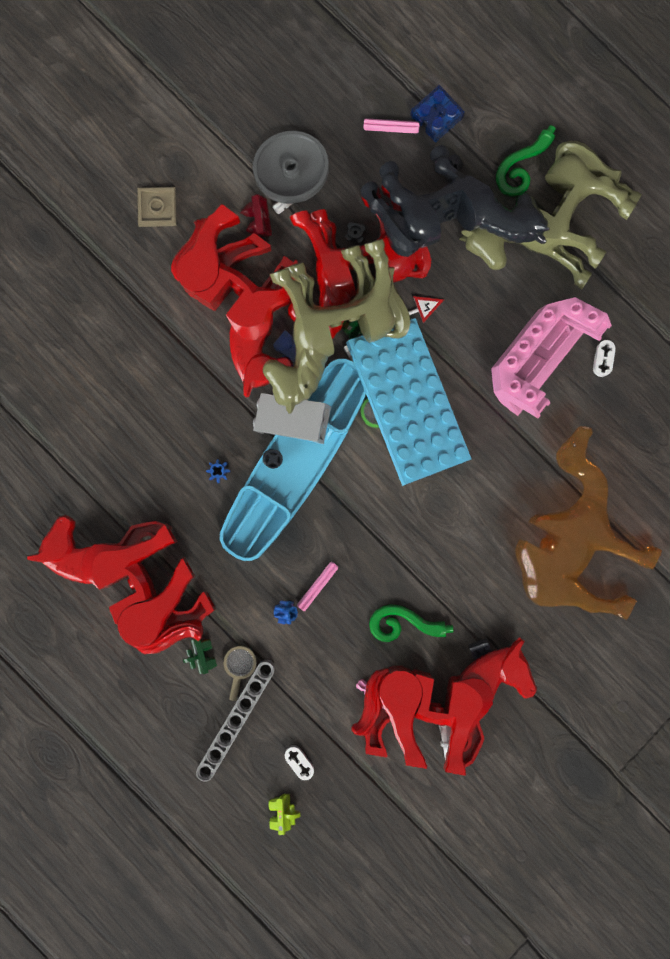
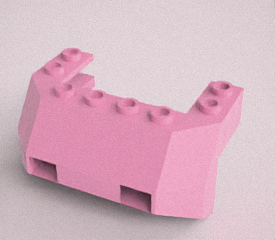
M576 297L547 304L538 309L491 368L494 393L500 403L517 416L522 410H525L539 418L542 410L546 405L549 406L550 401L544 397L546 395L545 392L541 391L540 387L583 333L598 341L602 339V334L607 328L612 326L608 314Z

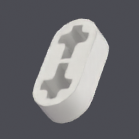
M604 340L596 347L593 371L599 377L610 374L613 368L615 345L610 340ZM607 345V348L610 349V351H608L604 357V350H602L601 348ZM604 360V367H607V370L601 372L602 370L598 366L602 365Z
M296 745L289 746L285 752L287 763L300 779H311L314 774L313 764L300 747ZM291 750L292 752H298V762L294 757L291 759L289 758ZM301 763H302V765H303L305 768H307V767L310 768L308 775H307L306 773H303V774L301 773V772H302V767L300 766Z

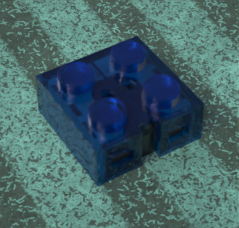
M438 85L411 109L410 116L416 122H419L420 126L423 125L426 128L425 132L436 143L463 119L465 111Z

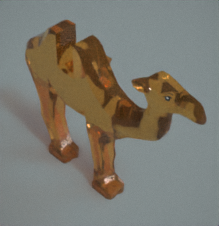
M580 426L559 448L556 460L561 469L582 481L584 486L583 495L575 505L566 511L532 516L529 522L551 535H546L541 540L540 548L519 539L515 551L516 558L522 570L524 590L527 597L534 604L548 607L577 606L586 612L612 613L619 618L627 620L636 603L634 598L627 595L614 600L596 597L578 582L577 577L588 566L595 551H608L614 555L625 557L643 568L654 569L662 550L657 547L648 546L644 550L639 551L629 543L615 537L610 528L607 514V479L599 467L586 459L587 445L593 430L587 426Z

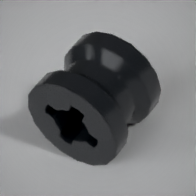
M269 449L263 454L262 460L268 468L275 469L282 464L283 456L278 450Z

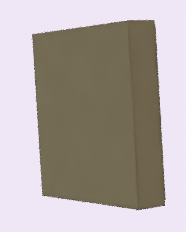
M175 187L138 188L139 227L177 226Z

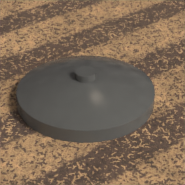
M286 131L270 137L259 147L253 161V173L259 189L268 198L280 203L293 204L310 199L322 189L328 178L329 161L325 148L316 138L300 131Z

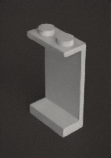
M261 393L257 401L258 410L253 420V431L261 434L268 433L324 444L331 406L326 403L304 400L300 404L295 405L293 412L288 414L286 406L276 403L274 395Z

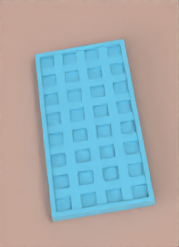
M416 318L410 320L409 331L402 338L384 337L375 342L368 343L364 336H360L346 342L402 486L471 460Z

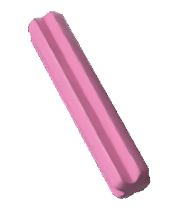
M366 118L364 120V130L418 133L419 122Z
M330 562L299 601L297 606L301 610L306 611L338 570V566L335 563Z

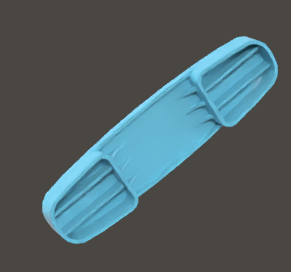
M337 359L330 362L323 372L317 390L308 399V401L326 403L331 406L324 444L275 435L265 451L269 449L278 450L283 456V461L280 467L271 469L264 465L261 457L233 503L220 531L222 547L232 556L242 561H252L259 558L288 525L322 477L347 435L366 396L354 362L347 359Z

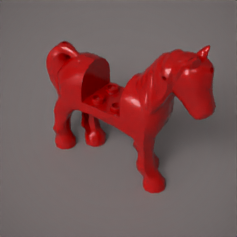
M382 185L383 194L390 198L388 190ZM362 197L365 206L369 208L367 200ZM391 200L393 209L401 211V207ZM325 209L317 210L310 214L305 210L291 215L292 224L300 227L308 234L317 257L316 274L320 290L319 306H337L348 303L351 297L356 295L350 270H354V268L342 256L341 250L345 248L337 249L336 247L337 230L335 223L328 219ZM376 215L380 224L379 239L384 241V250L389 258L388 265L395 268L393 283L406 277L425 278L429 273L432 262L428 248H419L418 251L409 257L395 253L389 244L384 224L379 216ZM365 245L360 246L362 255L368 258V264H373L374 259L366 252ZM290 303L287 310L288 315L293 321H295L296 315L293 304ZM342 325L333 328L329 326L332 339L342 329Z

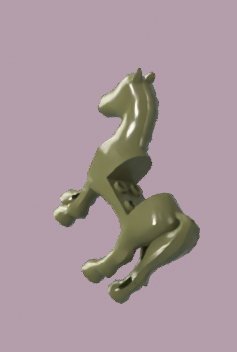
M578 141L563 142L558 145L555 162L545 175L547 183L558 193L562 194L563 198L552 215L539 209L548 220V227L550 228V230L544 232L547 242L541 244L535 240L517 244H521L536 253L548 255L560 262L573 274L575 285L583 289L592 273L584 269L580 257L570 254L563 245L576 247L583 251L588 257L590 265L594 268H597L606 251L597 247L596 240L591 235H579L569 231V223L577 205L591 194L601 195L609 199L617 207L619 215L627 220L642 194L632 190L627 184L619 183L621 170L608 167L586 144ZM480 228L473 231H461L464 236L460 237L459 240L466 242V249L481 257L490 269L499 270L506 266L507 257L504 250V242H515H509Z
M383 239L364 244L366 252L374 259L376 279L370 273L368 258L362 255L359 245L341 250L343 258L349 261L354 268L358 280L356 295L346 304L325 307L314 305V279L306 273L304 262L270 273L273 283L284 287L287 291L296 315L293 325V340L296 347L295 366H285L277 360H268L262 369L264 376L273 388L272 391L276 403L286 406L288 414L293 412L295 405L308 400L317 390L325 370V363L328 357L334 354V345L329 326L333 328L342 325L341 321L349 320V322L358 320L361 332L368 343L375 342L384 337L399 339L408 333L410 328L409 312L393 283L395 268L388 265L389 258L384 250L385 244Z

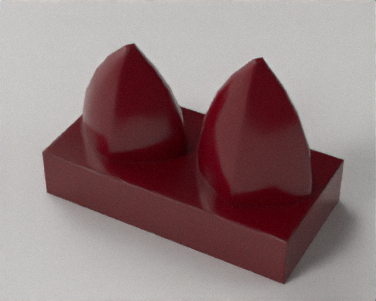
M259 194L251 196L252 201L245 205L240 212L244 216L255 217V220L248 225L246 230L251 234L255 233L264 237L272 236L267 199Z

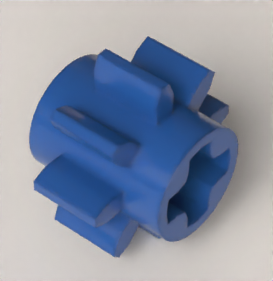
M219 459L216 460V464L209 463L211 468L206 470L207 473L212 475L209 480L217 478V483H220L222 478L228 480L226 473L231 472V470L225 468L228 463L224 462L221 465ZM222 467V475H215L216 471L214 469Z
M280 601V604L275 606L274 617L278 618V623L291 624V621L297 618L298 611L293 606L294 602Z

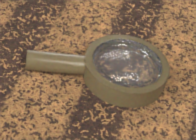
M235 646L224 657L225 671L233 678L229 698L232 701H237L241 679L249 677L257 666L256 655L247 646Z

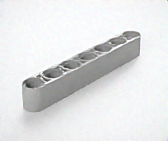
M265 659L259 663L198 766L196 775L201 781H209L214 776L273 676L275 665L271 660ZM269 665L271 672L264 674L261 671V666ZM254 681L259 682L261 689L258 691L253 690L251 683ZM244 698L249 699L251 706L244 707L241 704V700ZM234 715L239 716L241 723H233L231 717ZM224 732L229 733L231 740L226 741L222 739L221 734ZM217 749L220 751L221 756L214 757L211 751ZM202 767H209L211 773L204 774L202 772Z

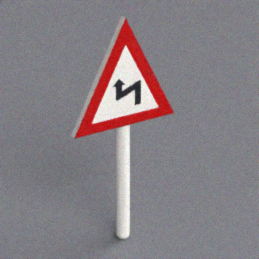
M413 296L417 308L409 311V315L419 312L424 323L444 300Z

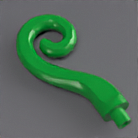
M549 125L547 130H542L532 145L510 154L501 162L496 173V184L502 194L516 197L528 189L530 176L525 169L514 168L509 173L511 180L516 177L522 178V183L518 187H511L507 184V171L516 162L539 155L549 148L555 139L553 133L556 128Z
M401 605L382 606L373 613L369 621L371 633L382 642L394 641L401 633V624L395 618H388L386 620V623L393 627V631L390 634L381 631L379 626L380 620L387 615H399L429 636L446 637V633H453V625H445V621H427L414 611Z

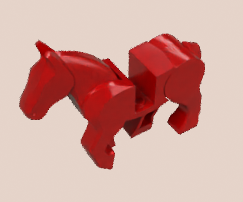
M221 204L208 218L194 221L196 226L194 233L175 255L171 265V272L190 297L198 300L213 311H216L232 289L239 296L226 316L231 324V356L234 366L243 381V394L245 397H249L252 388L270 384L262 371L266 361L277 360L285 366L293 367L288 357L273 358L262 353L264 345L271 335L274 311L292 303L284 287L273 283L270 276L262 287H258L245 275L233 269L238 262L246 258L262 255L272 250L271 245L258 235L253 233L244 240L217 249L216 242L219 233L226 228L240 223L239 216ZM284 256L274 272L297 264L298 261L292 262Z
M62 515L56 519L50 531L43 539L38 553L27 556V560L42 562L54 573L66 579L85 584H94L99 590L108 588L129 577L128 583L133 590H136V593L109 607L114 623L118 625L121 638L126 643L134 646L142 654L159 653L177 641L188 637L199 641L203 635L202 621L207 615L216 610L207 591L201 593L192 609L187 611L175 609L187 585L195 577L185 557L177 565L168 586L157 596L153 582L141 561L177 542L171 531L172 526L159 521L131 526L123 539L117 544L101 543L77 549L73 538L76 521L68 515ZM147 536H151V537H152L151 539L142 541L143 538H145V537H147Z
M519 637L510 647L491 651L476 659L463 670L461 675L449 677L445 707H442L440 703L431 702L430 704L434 678L430 673L417 669L411 671L404 666H392L375 671L367 682L362 716L357 723L352 725V732L359 736H365L366 754L387 757V751L381 735L386 724L391 721L394 734L404 754L405 764L407 766L427 769L423 752L414 737V718L433 724L450 726L448 750L443 768L447 773L466 776L465 768L473 764L485 739L479 721L493 705L495 693L501 682L516 688L523 698L527 699L536 694L537 687L529 664L521 651L525 641Z

